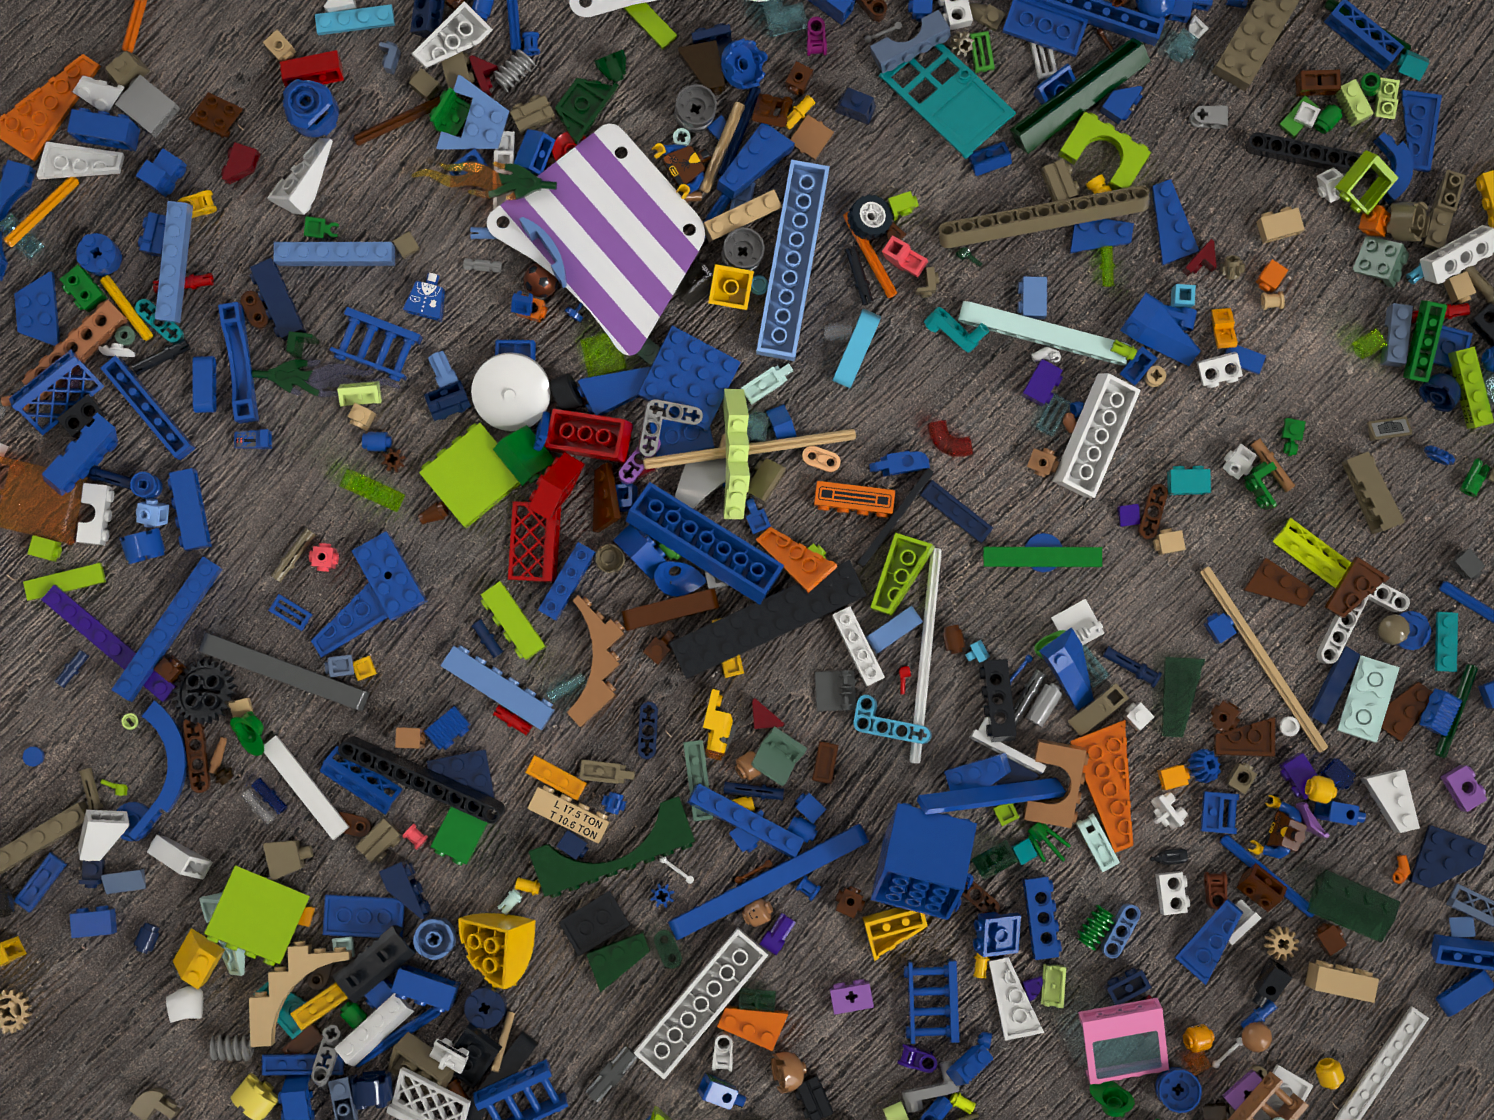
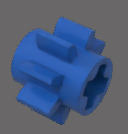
M611 791L608 796L604 795L601 805H605L604 811L617 815L620 810L624 811L627 802L623 801L624 795Z
M658 883L657 891L655 889L651 890L655 896L650 900L657 901L656 907L664 904V907L667 908L668 900L670 902L674 901L670 897L674 890H668L669 884L661 887V884ZM660 890L668 894L664 901L662 898L657 897L660 894Z

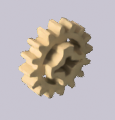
M6 989L2 991V994L0 993V1029H3V1034L8 1033L9 1030L12 1034L17 1029H23V1024L29 1023L26 1017L32 1015L31 1012H28L32 1005L26 1004L29 998L23 999V992L16 994V989H12L10 992ZM5 998H11V1001H9L8 1003L6 1001L3 1002L2 1000ZM10 1020L16 1021L15 1024H7Z

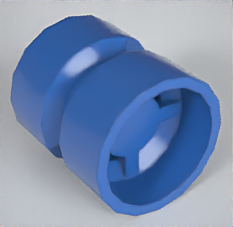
M139 472L132 477L130 488L136 496L144 499H155L161 494L163 484L157 476L147 472Z

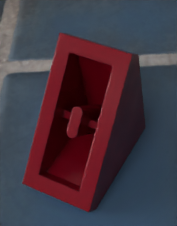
M756 698L753 699L754 729L784 726V722Z

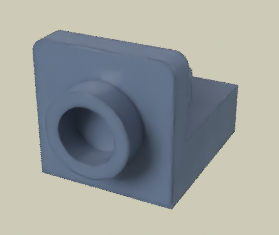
M380 42L379 47L381 51L388 53L384 55L382 65H384L383 67L387 73L394 75L401 52L397 45L392 42Z
M352 655L328 657V662H325L326 674H330V678L354 675Z

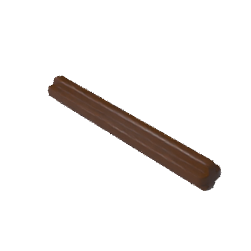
M440 96L355 134L353 138L356 144L362 145L431 113L432 109L439 105Z

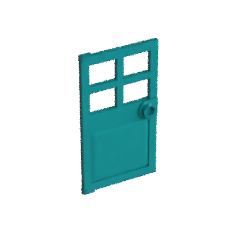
M943 44L934 46L942 55L926 69L913 58L909 62L898 65L892 71L880 73L879 78L887 83L965 159L1016 114L1004 100ZM948 59L959 70L942 85L931 73ZM909 63L920 74L902 88L891 77ZM926 79L937 90L919 104L908 93Z

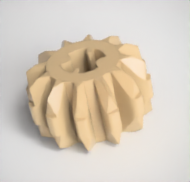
M1277 926L1276 932L1270 929L1269 933L1272 936H1265L1269 943L1264 944V947L1270 948L1267 954L1273 955L1276 960L1281 957L1284 961L1287 959V955L1291 958L1294 957L1291 951H1298L1294 944L1299 943L1298 939H1293L1296 933L1293 931L1289 933L1288 927H1284L1282 930L1280 926ZM1280 939L1285 941L1283 942V947L1278 946L1280 944L1278 943Z

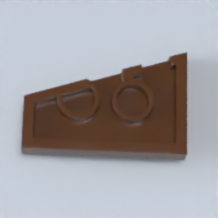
M604 463L594 470L593 532L597 533L621 519L612 463Z
M1420 682L1414 683L1388 704L1381 729L1399 742H1402L1429 703V697L1433 692Z
M1275 717L1215 734L1214 755L1275 757Z

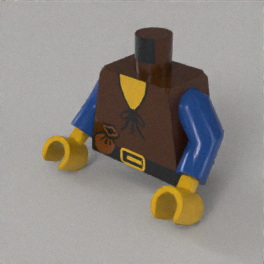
M657 143L651 148L658 151L654 155L655 158L664 155L662 156V162L678 187L676 193L679 191L684 193L681 197L682 199H685L688 194L699 189L705 177V167L702 163L711 159L706 148L698 153H695L692 146L677 144L662 145Z
M1268 795L1273 798V803L1265 802V804L1272 808H1279V810L1275 814L1264 843L1265 847L1252 840L1250 842L1256 845V848L1248 850L1255 855L1263 853V855L1280 859L1290 852H1297L1301 843L1305 840L1307 825L1302 822L1300 811L1285 802L1281 803L1280 798Z

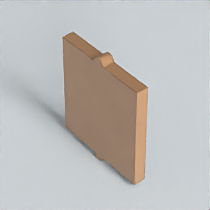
M807 115L790 140L795 143L794 147L799 149L801 154L805 153L816 160L834 134V131L823 125L822 121L819 122L810 115Z

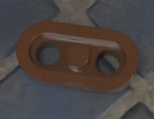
M246 291L241 296V304L250 324L258 329L265 328L270 320L265 312L266 307L264 303L261 302L258 293ZM253 297V302L248 303V298ZM261 315V320L256 321L255 317Z
M339 812L349 825V828L343 833L363 837L371 831L372 824L368 818L347 812ZM359 823H362L364 826L362 831L357 828Z

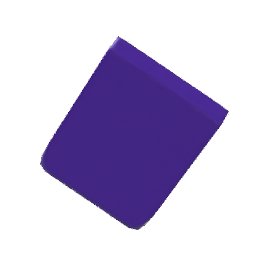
M1139 504L1117 507L1120 527L1140 524Z

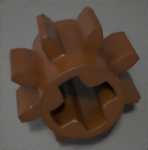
M390 448V453L382 454L385 457V461L381 462V464L388 465L386 469L388 472L393 468L398 473V468H405L403 460L407 458L400 456L401 450H397L395 453ZM393 456L398 459L397 461H395V465H393L390 462L393 460Z

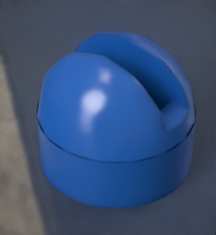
M1077 401L1070 404V412L1074 414V418L1080 417L1085 405L1083 402Z
M980 1033L977 1040L978 1044H983L986 1049H990L992 1033Z

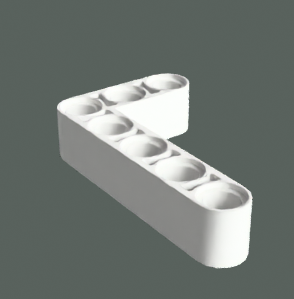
M1382 583L1376 588V591L1369 594L1355 609L1346 615L1349 618L1347 625L1342 623V618L1335 615L1317 651L1318 661L1323 664H1330L1339 659L1367 600L1392 612L1405 611L1409 607V598L1405 594ZM1378 589L1384 592L1382 599L1377 596ZM1396 598H1399L1401 600L1402 604L1400 608H1397L1395 606ZM1335 632H1337L1340 635V641L1338 643L1333 640V634ZM1326 650H1329L1331 652L1332 656L1330 660H1327L1324 657V652Z

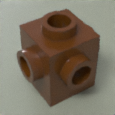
M1225 699L1220 706L1215 705L1210 713L1212 715L1210 721L1214 723L1213 726L1222 732L1224 730L1229 731L1231 728L1235 729L1240 722L1238 717L1243 710Z
M850 886L849 889L844 887L843 891L839 890L835 901L838 902L835 910L855 918L857 911L861 912L865 901L862 900L864 896L860 894L861 890ZM849 898H853V902L851 904L847 903V900Z

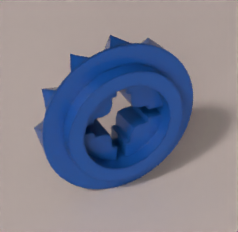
M1432 445L1426 446L1424 449L1426 456L1439 464L1448 466L1453 465L1455 462L1453 455L1443 449Z

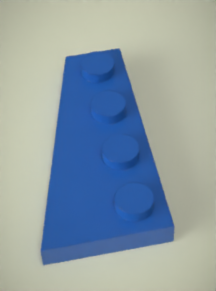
M1402 90L1406 142L1413 159V170L1430 172L1442 95Z
M1170 179L1152 186L1162 266L1198 253L1199 248L1172 180Z
M370 583L311 640L321 658L388 618Z
M1227 899L1175 957L1205 985L1208 983L1243 911Z

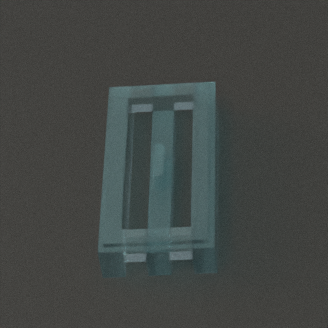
M1053 393L1051 401L1047 404L1035 427L1051 437L1054 436L1071 404V401L1065 400L1056 393ZM1057 400L1058 403L1055 406L1049 420L1047 421L1045 427H1042L1041 425L1045 417L1047 416L1053 402ZM1061 404H1065L1052 430L1049 431L1048 428Z
M1084 644L1083 651L1103 674L1100 677L1085 658L1087 668L1097 679V681H1094L1089 675L1090 684L1095 688L1109 674Z

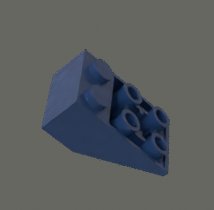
M405 860L379 871L385 888L390 894L419 918L424 919L430 915V904L427 899H423L421 894L423 888L420 881L416 882L414 877L416 871L412 862L409 863L408 860Z

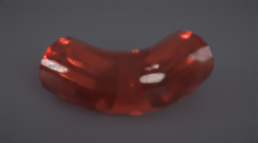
M946 420L927 424L932 443L940 452L951 457L973 455L970 436L953 437L948 431Z

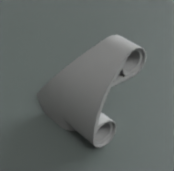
M726 458L686 464L676 490L675 498L694 509L706 496L725 483Z

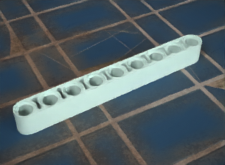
M963 301L958 321L963 324L978 327L980 323H983L988 327L989 331L1125 366L1127 364L1126 357L1110 351L1115 340L973 302Z

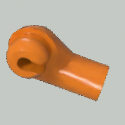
M1407 855L1397 856L1399 867L1392 876L1394 883H1403L1410 874Z

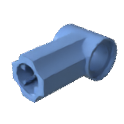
M444 351L436 352L428 357L440 388L459 381L455 371L451 369Z

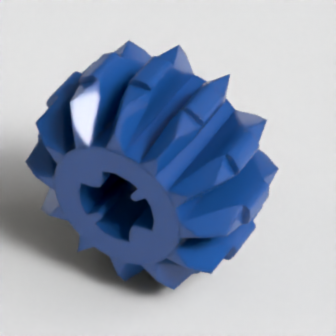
M1201 749L1191 754V758L1188 759L1190 763L1188 768L1191 770L1190 776H1194L1195 781L1209 783L1218 778V774L1221 773L1219 769L1221 764L1217 761L1218 756H1214V751Z

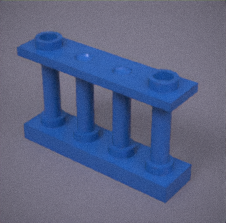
M347 307L344 315L349 318V324L339 349L330 348L334 358L341 361L349 359L388 374V378L397 382L400 379L406 381L407 377L401 373L411 346H414V343L420 345L423 337L413 331ZM361 322L366 324L368 329L357 356L346 353L356 326ZM379 329L385 332L384 335L386 337L376 362L373 363L364 358L374 333ZM398 336L403 338L404 344L394 370L383 367V363L393 339Z
M947 959V965L943 967L913 968L911 960L907 961V966H904V978H908L909 1026H906V1039H910L911 1044H915V1036L946 1035V1037L950 1038L951 1043H959L957 961L955 959ZM944 975V977H947L948 985H944V987L913 988V976ZM945 995V997H948V1005H945V1007L914 1008V996ZM945 1015V1017H949V1025H946V1027L915 1028L914 1016Z
M547 1059L473 1093L477 1110L486 1108L492 1120H502L493 1105L502 1099L505 1100L513 1114L512 1117L505 1120H540L555 1112L562 1111L568 1107L565 1092L557 1095L548 1079L552 1077V1073ZM539 1082L542 1083L550 1098L540 1104L530 1086ZM519 1091L524 1092L531 1105V1108L520 1112L512 1097L513 1094Z

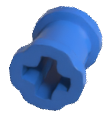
M524 32L522 34L524 39L523 52L528 56L539 55V33Z
M804 875L795 890H800L812 901L821 886H816Z

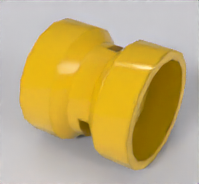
M1102 174L1086 183V187L1093 194L1112 191L1110 186L1105 185V178Z

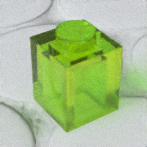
M1376 328L1353 342L1352 345L1354 346L1355 354L1363 360L1386 346L1387 343Z

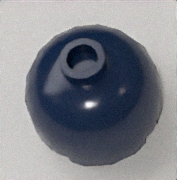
M1436 373L1430 376L1429 383L1423 382L1419 393L1424 402L1427 403V400L1435 404L1432 407L1435 410L1449 412L1457 405L1461 397V387L1452 375Z

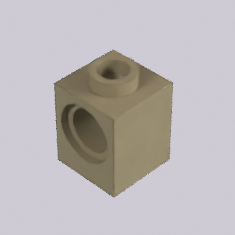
M422 68L419 71H415L410 77L409 84L411 88L426 101L433 99L442 89L439 82Z
M1236 763L1224 784L1245 795L1257 774L1253 772L1254 768L1247 763ZM1240 772H1244L1246 775V779L1242 783L1237 778Z

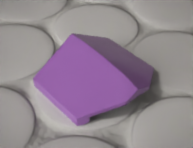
M1298 802L1296 808L1300 811L1302 822L1307 825L1306 831L1318 837H1329L1328 832L1324 831L1308 808L1309 805L1305 802Z

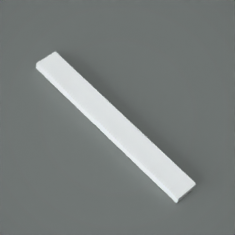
M1409 1007L1334 1120L1362 1119L1429 1018L1414 1007Z

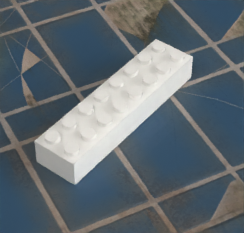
M737 927L636 1047L634 1054L661 1078L665 1079L767 958L768 952Z

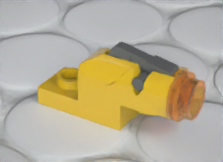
M712 689L703 728L711 729L708 732V744L705 752H707L706 757L721 761L722 756H725V752L728 750L736 727L732 724L731 714L716 710V706H721L723 696L719 695V690Z

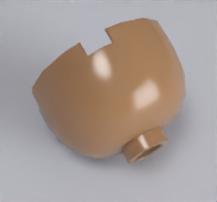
M791 1052L774 1053L773 1056L775 1058L771 1059V1069L774 1081L778 1080L780 1085L776 1086L778 1091L784 1094L796 1090L802 1084L804 1074L807 1072L805 1063L801 1062L800 1058Z

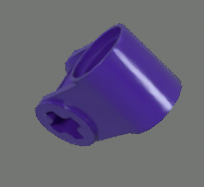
M903 1043L902 1047L904 1049L901 1059L897 1062L899 1065L926 1073L933 1072L936 1069L937 1060L934 1054ZM927 1057L932 1058V1066L925 1067L922 1064L923 1059Z

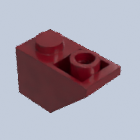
M234 142L233 147H230L227 157L229 159L227 165H224L221 171L222 180L226 184H232L254 173L261 154L257 149Z

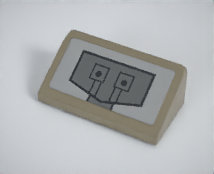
M1407 416L1367 422L1370 441L1412 435Z

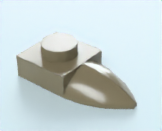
M980 3L969 4L972 17L980 24L996 32L1006 13L990 4L988 6Z

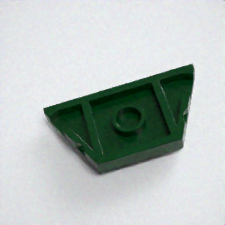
M576 78L556 105L555 112L576 145L579 144L619 89L617 83L609 85L601 84V81H587L586 79Z

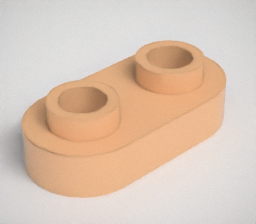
M808 446L802 454L805 464L829 473L838 470L841 463L836 453L816 446ZM810 453L815 454L816 458L814 460L808 458ZM829 459L834 461L833 466L827 465Z

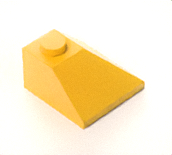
M715 264L708 303L747 310L754 271Z

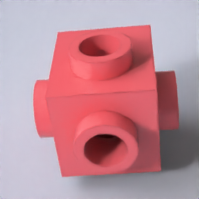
M319 543V547L313 546V551L309 553V562H312L311 566L316 567L317 571L329 572V569L336 568L339 561V553H337V549L331 548V544ZM321 553L325 554L324 560H321Z

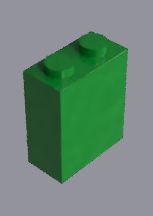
M527 425L501 439L493 448L494 452L522 486L528 482L531 484L536 482L540 475H544L548 466H551L555 460L544 446L540 451L534 449L535 434Z
M450 807L431 847L435 849L434 852L442 857L448 855L452 857V862L460 866L463 863L467 865L489 823Z

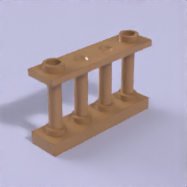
M1270 1071L1228 1120H1255L1253 1117L1260 1109L1271 1117L1270 1120L1276 1117H1282L1285 1120H1298L1309 1105L1295 1093L1289 1097L1280 1088L1283 1081ZM1273 1094H1276L1284 1102L1277 1112L1266 1103Z

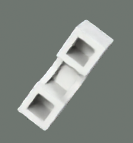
M83 483L81 503L92 505L96 513L92 521L88 523L78 522L76 542L105 546L106 541L109 540L108 522L112 518L110 504L114 500L113 487Z

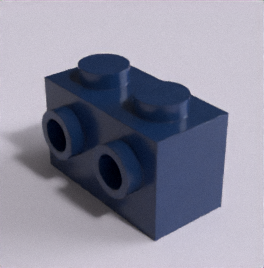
M1133 967L1124 972L1125 976L1119 979L1116 976L1107 981V985L1104 988L1113 1005L1122 1004L1152 988L1142 969Z

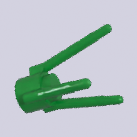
M1037 822L1028 830L1030 833L1028 838L1032 841L1042 862H1045L1046 859L1036 839L1039 842L1044 840L1057 857L1064 862L1065 858L1046 836L1049 833L1066 847L1070 848L1071 845L1052 831L1045 823Z

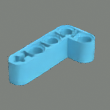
M862 309L832 381L851 388L880 322V315Z
M863 695L858 699L854 716V727L857 731L919 744H925L930 741L932 733L928 727L875 717L877 709L876 699L870 695ZM867 698L872 701V706L868 710L862 706L863 701ZM862 718L868 720V727L865 729L859 727V721ZM881 722H886L888 725V729L884 733L878 730V725ZM902 725L907 728V734L903 737L897 733L898 728ZM912 727H914L913 731L921 732L924 729V733L927 734L926 738L923 737L921 741L919 736L912 735Z

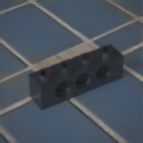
M1008 659L986 660L983 662L982 667L979 668L980 679H984L982 698H986L987 704L984 705V716L988 717L989 724L986 725L987 737L990 736L991 743L1015 741L1017 733ZM996 678L1000 681V684L993 685L990 680ZM998 697L1003 703L995 704L992 699ZM1000 716L1005 722L997 723L994 718Z

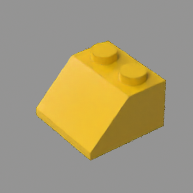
M190 929L173 959V963L183 981L196 989H200L210 978L225 949L207 940L205 936L194 929Z

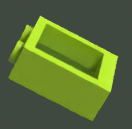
M1365 150L1335 188L1340 192L1339 197L1351 204L1349 207L1358 214L1362 212L1368 215L1397 181L1398 177L1378 155ZM1371 167L1379 177L1358 201L1350 191Z

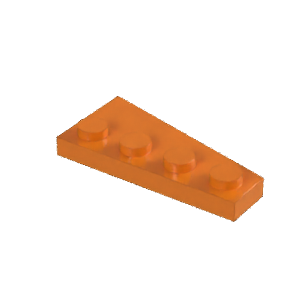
M769 527L756 539V542L773 559L784 565L783 569L808 593L838 567L833 561L823 558L817 552H812L806 546L796 543L790 537L772 527Z

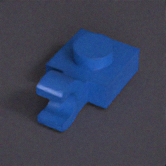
M753 498L747 500L745 503L750 514L745 517L752 534L771 527L765 510L761 509L758 511Z

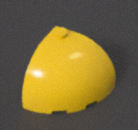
M480 913L458 918L461 944L464 943L468 953L466 957L475 970L478 969L485 976L484 979L492 985L502 989L513 986L522 977L530 962L534 947L536 920L501 913Z

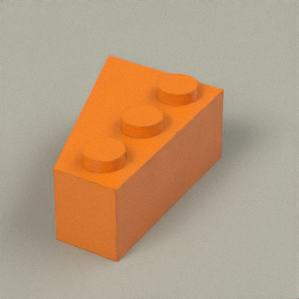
M726 1005L717 1023V1027L773 1051L787 1019L788 1011Z

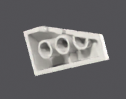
M464 1L412 55L425 68H428L479 44L493 29Z
M319 138L303 155L304 160L290 169L292 173L287 179L284 180L282 178L276 184L267 199L293 214L305 215L311 209V204L315 200L333 141L330 138Z

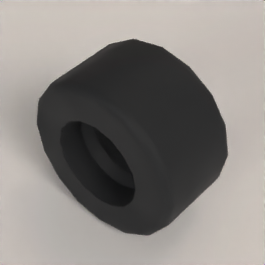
M566 373L551 380V390L561 410L570 411L582 405V397L577 389L578 386L570 374Z

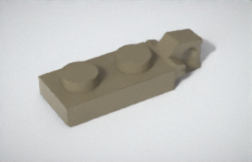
M581 759L579 779L619 784L624 783V779L635 780L636 772L625 770V765Z

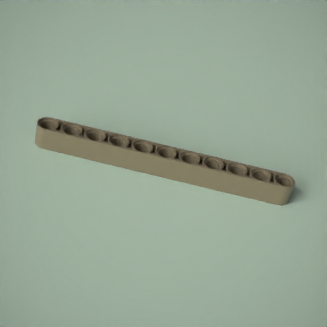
M1134 186L949 221L939 226V242L944 248H953L1143 212L1149 207L1150 191L1146 186Z

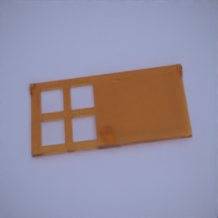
M0 456V463L9 465L5 487L0 489V495H2L0 527L72 545L81 507L83 483H87L88 477L79 479L72 491L61 496L43 480L42 473L48 467Z

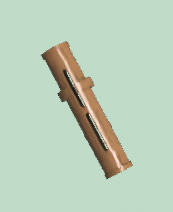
M1261 438L1253 442L1250 446L1259 456V461L1261 463L1265 461L1267 464L1274 462L1277 469L1272 471L1271 474L1283 488L1284 492L1286 493L1295 487V484L1274 458L1275 454L1268 450Z

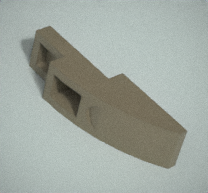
M1446 170L1429 214V230L1422 246L1434 250L1445 246L1452 217L1457 210L1466 175Z

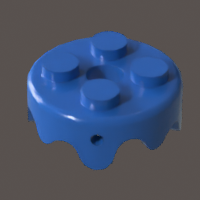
M743 38L729 43L724 48L721 57L722 72L728 83L737 89L759 86V82L765 76L762 65L767 61V54L764 51H760L756 47V42L752 40H745ZM739 61H741L743 69L740 68Z

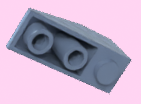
M352 1075L328 1081L335 1120H359L358 1109H355L352 1099Z

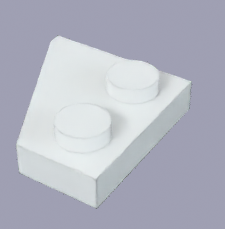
M82 76L72 92L98 110L109 112L125 87L122 85L117 87L107 85V81Z

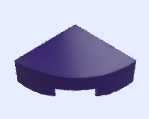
M1042 976L1022 982L1029 1002L1034 1000L1040 993L1043 985Z

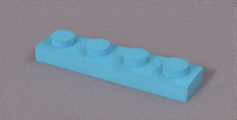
M392 4L315 14L318 35L395 26Z

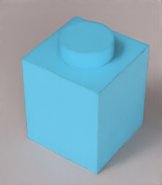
M1175 284L1171 288V306L1176 308L1193 307L1195 305L1196 285Z

